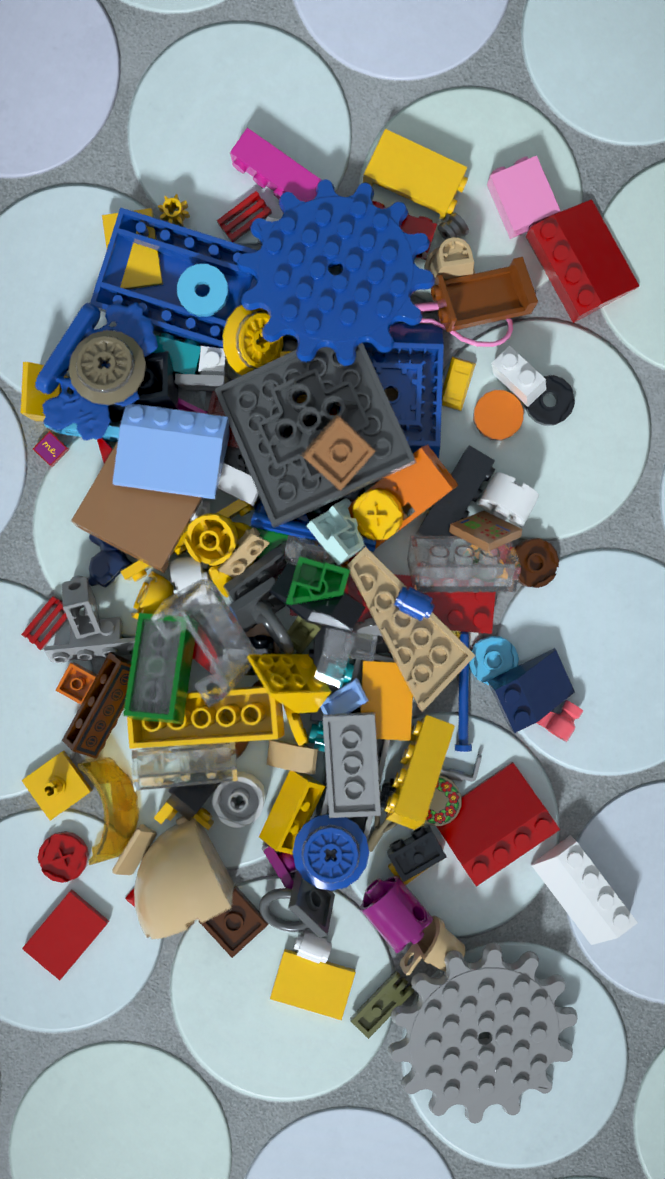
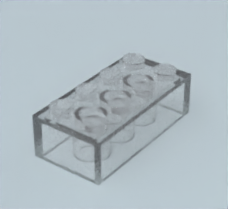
M410 536L407 562L413 589L423 593L516 592L521 566L512 541L487 552L457 536Z

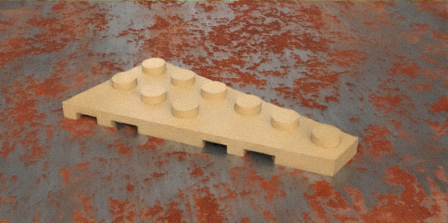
M364 547L346 566L350 570V574L420 711H424L476 655L433 613H431L428 619L424 617L422 621H419L399 611V607L395 606L394 602L401 588L407 587L377 557Z

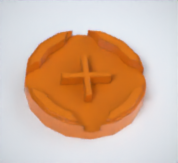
M494 390L486 393L478 400L474 408L473 421L484 437L491 440H504L519 430L523 422L524 410L521 402L514 394L505 390Z

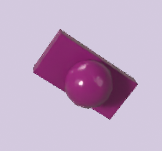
M266 843L261 849L285 888L292 889L294 881L289 873L296 871L293 855L280 852L278 856L275 850Z

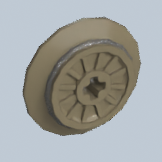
M109 330L93 333L82 340L72 353L69 364L71 383L78 393L92 403L104 405L122 402L133 395L143 382L146 370L143 350L136 341L122 332ZM105 362L106 364H110L111 366L107 369L106 367H102L101 365Z

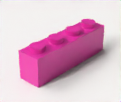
M246 128L230 151L232 165L243 174L247 172L253 176L255 183L262 188L267 186L273 190V194L278 199H280L283 193L291 192L300 201L308 202L316 197V187L321 179L252 130Z

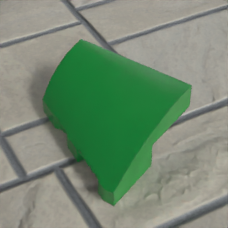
M299 556L286 604L293 605L342 596L350 570Z

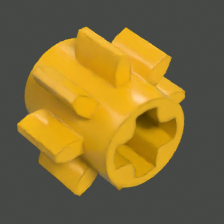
M178 194L174 198L164 196L165 202L163 205H158L159 211L163 213L160 215V219L163 221L168 220L169 223L183 227L184 219L190 218L189 212L185 210L188 207L187 201L180 203Z

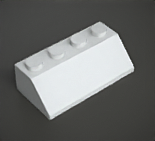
M571 835L531 864L591 945L616 939L638 923Z

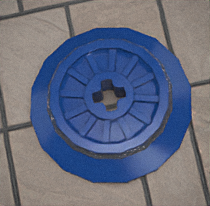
M329 814L316 816L304 824L295 837L293 847L295 867L303 879L316 888L330 891L346 888L358 880L367 867L369 856L367 838L359 825L347 817L329 818ZM327 848L330 851L336 849L335 858L332 856L326 857Z

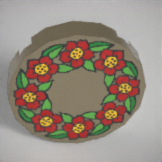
M439 776L425 823L432 826H442L450 823L458 816L462 807V797L459 788L452 780Z

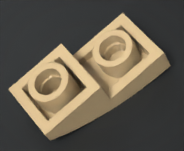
M269 740L267 765L300 773L315 774L318 749L279 740Z

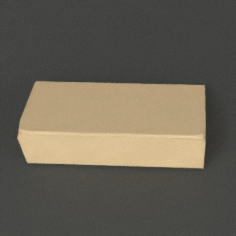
M144 824L140 825L113 867L112 873L132 875L157 836V833Z

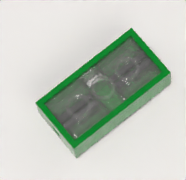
M139 613L123 716L135 720L183 724L197 622L187 616Z

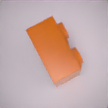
M72 662L69 664L55 691L82 704L97 674Z

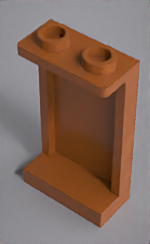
M523 257L514 258L509 267L447 280H444L442 275L436 276L434 286L431 288L432 298L434 301H437L439 307V320L441 324L445 325L446 332L528 315L533 312L538 303Z

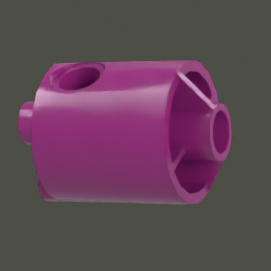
M392 876L385 881L378 878L365 889L360 910L396 953L403 950L409 942L416 944L423 938L424 933L422 930L433 921V917L399 876Z

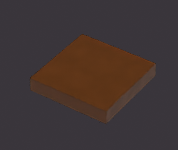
M237 886L233 888L231 908L200 923L231 958L269 925L261 916L260 911Z

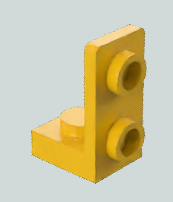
M166 802L154 819L162 824L166 818L171 821L178 811ZM203 807L193 816L207 830L214 823L210 812Z

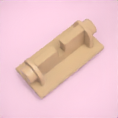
M254 527L251 530L247 529L245 531L246 533L238 540L239 548L236 547L234 553L225 562L219 564L220 568L218 570L233 578L240 575L269 545V541L259 537L260 532Z

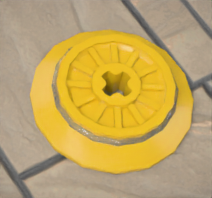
M240 305L235 308L226 321L223 331V350L229 365L239 375H244L280 358L284 336L275 342H268L262 335V329L270 319V315L265 309L247 310Z

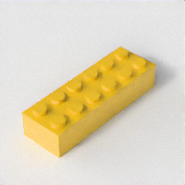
M264 686L188 691L183 724L135 720L127 717L129 749L273 740L285 735L282 704L271 698Z

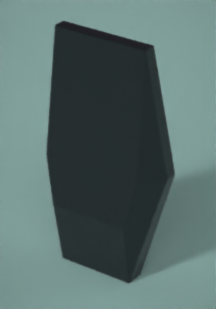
M288 562L270 589V593L307 623L351 633L366 607L345 591L342 596L293 605L286 604L296 569L295 565Z

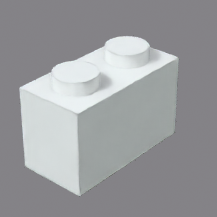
M511 346L491 363L493 375L527 407L546 390V379Z

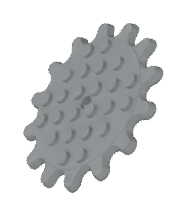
M497 943L487 944L484 947L481 959L475 963L466 962L459 951H450L444 958L446 971L442 977L431 978L425 973H418L412 978V987L419 994L418 1002L413 1006H397L392 1010V1021L406 1028L407 1033L404 1039L394 1042L388 1047V1056L395 1062L411 1063V1071L402 1078L401 1087L408 1094H414L424 1089L431 1090L433 1094L429 1101V1109L436 1116L444 1115L451 1106L456 1104L465 1107V1117L474 1124L482 1120L486 1108L495 1104L502 1105L504 1111L509 1115H516L520 1111L521 1103L519 1097L523 1092L528 1089H535L546 1094L552 1090V1078L546 1073L548 1066L554 1062H568L573 1056L572 1046L567 1042L561 1041L559 1034L564 1029L577 1023V1012L572 1007L562 1008L555 1005L556 998L565 990V980L558 974L552 975L547 979L536 978L535 971L538 967L539 958L531 951L523 953L519 960L514 963L503 961L502 949ZM482 1032H490L489 1039H478V1036Z

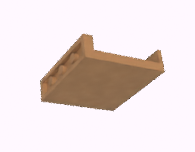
M117 442L71 522L79 529L165 573L169 566L168 560L203 498L113 485Z

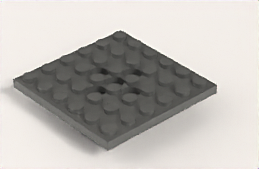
M363 343L357 346L356 360L349 366L341 365L337 361L335 351L330 347L320 348L316 352L314 359L309 362L299 360L295 350L215 388L217 397L226 417H228L231 430L274 528L417 463ZM300 395H307L305 402L296 403ZM335 406L342 407L337 415L375 450V453L341 491L301 456L335 417L329 415L330 410ZM317 417V422L314 426H306L309 418ZM288 428H293V434L288 438H283L284 431Z

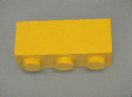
M289 771L259 838L275 851L293 855L295 837L303 825L310 821L326 786L309 774Z

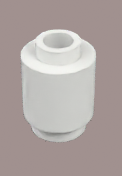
M304 931L303 935L298 934L293 949L297 950L296 955L318 964L320 962L326 963L330 955L332 943L327 942L326 938H319L313 933Z

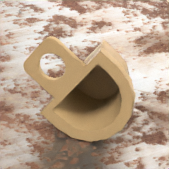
M455 237L446 239L439 248H436L428 255L424 269L432 272L435 279L436 276L442 275L444 280L475 274L472 250L463 239Z
M432 916L433 921L422 930L424 933L423 938L416 944H412L401 959L400 967L404 974L410 975L421 959L445 972V955L453 950L459 951L464 958L465 945L445 928L444 921L437 916ZM414 954L413 961L407 966L409 958Z

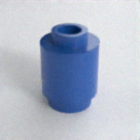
M402 587L394 602V605L399 607V611L419 621H422L424 617L428 619L435 606L431 603L432 597L411 587L408 589Z

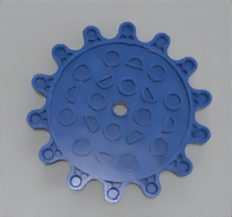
M324 179L316 187V197L308 202L300 201L291 192L283 193L279 199V206L283 212L281 219L271 222L257 218L251 224V233L261 241V249L254 253H244L237 260L238 269L243 273L254 275L257 280L256 286L242 295V306L247 310L262 308L269 313L270 319L262 329V335L266 341L275 342L284 335L294 336L298 341L296 355L302 362L313 360L320 348L330 347L335 351L337 361L343 366H349L356 360L357 346L363 342L373 344L379 352H390L394 347V339L390 334L392 324L404 322L412 326L419 324L422 320V312L411 302V295L416 290H428L435 283L433 273L417 267L414 262L418 254L427 251L429 248V238L424 233L407 234L401 230V224L408 215V209L404 203L396 202L385 209L374 206V190L368 183L360 184L353 195L341 197L336 194L335 187L331 181ZM340 265L343 269L338 275H333L329 272V267L331 268L332 266Z

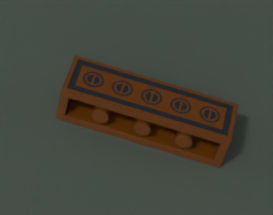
M109 652L62 739L73 752L97 759L100 751L104 748L106 740L112 729L116 726L125 706L131 660Z

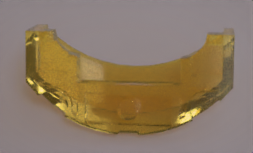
M110 757L86 759L78 764L79 769L89 777L96 787L104 810L102 838L99 844L92 847L93 855L89 859V865L119 857L135 833L139 820L138 795L129 775L125 774L116 764V761Z

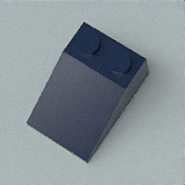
M555 648L487 681L506 723L514 733L537 723L575 693Z

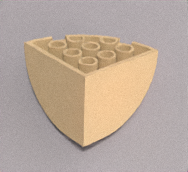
M184 816L175 820L177 824L166 830L152 843L140 863L135 880L134 903L140 926L146 938L160 939L187 930L194 923V920L199 919L200 923L205 922L232 906L234 882L207 832L196 821L195 817L190 821Z

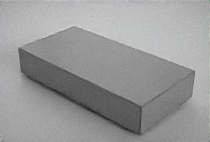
M175 374V383L185 391L215 392V388L230 382L224 375Z

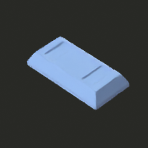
M358 678L329 695L320 708L324 715L350 713L368 702V698Z

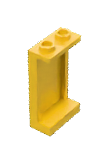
M385 129L363 174V183H368L371 187L375 183L439 213V219L444 221L446 215H451L458 201L454 198L457 192L462 193L468 181V178L465 177L467 167Z

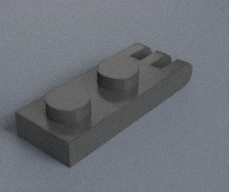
M279 547L274 548L245 569L243 573L223 585L232 603L271 577L275 578L284 570L287 562L282 549Z

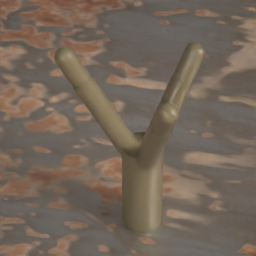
M375 816V829L367 841L369 851L373 852L382 835L398 824L395 822L390 823L389 820L385 819L380 826V816Z

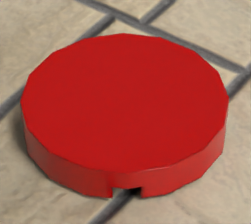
M66 831L58 832L48 837L41 845L38 853V863H40L43 874L52 881L60 883L79 877L87 867L89 859L88 847L83 839L75 833Z

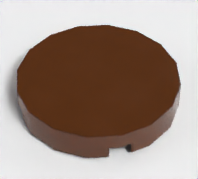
M530 538L521 541L515 546L510 555L509 565L511 573L518 583L525 587L539 588L546 586L555 578L557 567H559V558L557 551L551 543L539 538Z

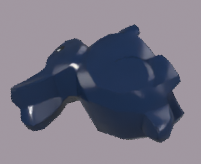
M90 534V541L100 547V552L91 558L89 565L90 576L87 579L90 586L101 585L106 588L121 573L120 571L133 563L126 557L123 551Z

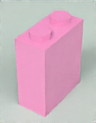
M537 155L532 158L523 157L517 160L513 166L509 168L503 166L491 173L487 186L510 239L528 232L533 225L553 214L561 212Z

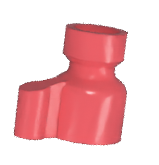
M566 700L560 714L550 712L538 721L537 724L567 742L575 730L574 721L580 718L583 710Z

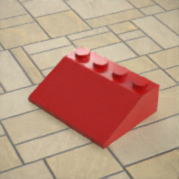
M592 199L553 214L533 225L526 235L530 246L573 323L640 287Z
M513 762L462 796V807L458 816L453 821L442 826H436L476 887L560 830Z

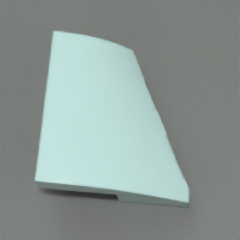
M347 498L333 505L326 513L311 520L307 525L308 529L338 566L346 562L365 546L362 536L357 529L356 518H351L348 507L351 505V502Z

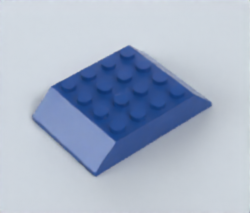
M120 207L90 303L106 313V309L112 304L119 303L123 306H129L137 302L139 306L143 307V315L151 319L154 331L166 333L183 340H193L206 347L223 348V331L228 317L235 308L242 305V295L257 284L254 275L243 273L238 269L237 260L244 253H254L258 250ZM146 226L155 229L157 240L147 237L149 231ZM133 243L158 250L163 285L129 290L120 288ZM196 264H209L216 267L224 274L228 284L229 296L225 306L209 317H198L189 313L182 306L177 295V283L181 274L187 268ZM205 284L198 286L196 289V294L200 297H205L210 292V287Z

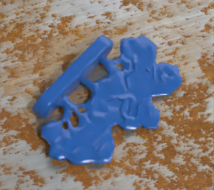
M137 302L129 306H123L119 303L110 305L106 309L105 315L107 324L99 329H95L100 319V309L91 303H86L82 306L40 371L35 382L36 389L47 395L54 392L58 385L61 384L62 392L57 397L46 400L42 405L43 413L46 416L44 424L59 431L76 423L77 431L84 441L92 438L96 440L104 436L111 422L108 410L109 405L95 404L83 398L72 385L71 379L63 377L69 369L71 355L77 345L93 333L105 330L122 332L136 341L143 350L144 357L158 348L156 336L153 334L151 319L143 315V307L139 306ZM111 322H115L117 324L114 327L109 326ZM104 362L101 366L108 369L111 365ZM68 387L74 390L73 394L67 392ZM136 391L129 398L115 403V405L125 407L132 404L134 401L139 400L138 392Z

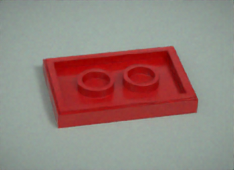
M71 889L22 949L60 981L104 929L109 920Z

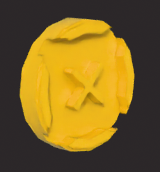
M369 490L357 498L353 506L352 513H354V518H356L358 524L357 529L368 539H388L398 532L402 525L403 510L401 503L393 494L386 490Z

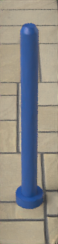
M461 631L459 633V640L469 648V633ZM469 663L459 673L458 744H454V751L460 752L472 751V744H468Z

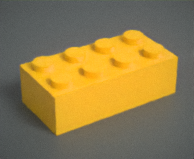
M425 715L421 721L417 720L415 726H412L411 744H409L407 749H404L400 763L404 764L403 768H401L399 773H396L392 787L396 788L395 793L388 797L384 811L388 812L387 820L413 830L425 823L455 725Z

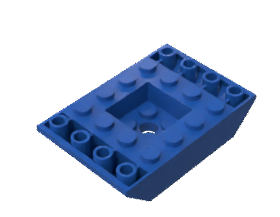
M394 323L390 327V334L394 339V347L390 352H379L369 342H363V345L384 391L387 388H394L398 393V398L389 402L412 453L414 454L421 447L429 445L439 458L444 350L443 330L433 324L411 326L403 323Z

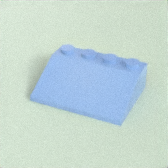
M139 404L125 406L120 424L113 485L215 499L230 437L228 417Z

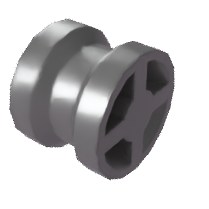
M452 213L446 223L442 222L438 225V230L444 240L452 237L459 238L469 233L467 224L457 213Z

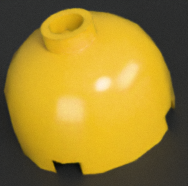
M207 513L198 516L188 525L185 545L188 553L197 562L215 566L225 562L234 553L238 544V533L235 525L229 518L219 513Z
M152 571L148 575V577L152 578L150 583H143L133 608L137 609V613H131V616L137 620L139 613L172 615L177 606V601L174 600V586L168 579ZM145 619L146 621H157V622L160 621V620H147V619Z

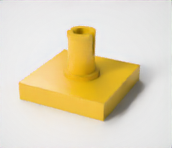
M65 751L60 752L21 780L50 821L93 791Z

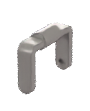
M477 754L472 776L462 771L444 768L441 769L440 773L448 775L447 778L473 782L477 778L482 755Z

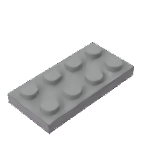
M375 712L323 715L329 818L381 816Z

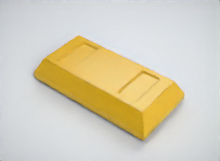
M452 356L442 388V406L462 411L476 363Z

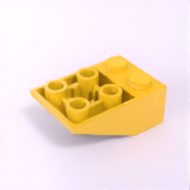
M248 654L247 656L269 696L296 713L317 712L331 693L325 679L321 676L308 654Z

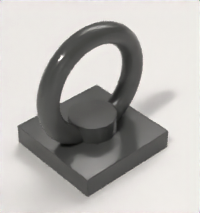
M271 577L231 603L230 607L243 633L262 623L277 646L284 653L291 654L294 651L293 643L284 626L275 615L276 612L285 607V604L270 593V589L276 582Z
M296 869L292 889L279 888L269 891L261 898L259 911L263 919L274 928L287 932H300L310 928L321 938L328 935L335 894L330 890L314 887L305 881ZM277 899H290L288 908L301 921L290 922L279 919L271 913L269 909L270 903Z

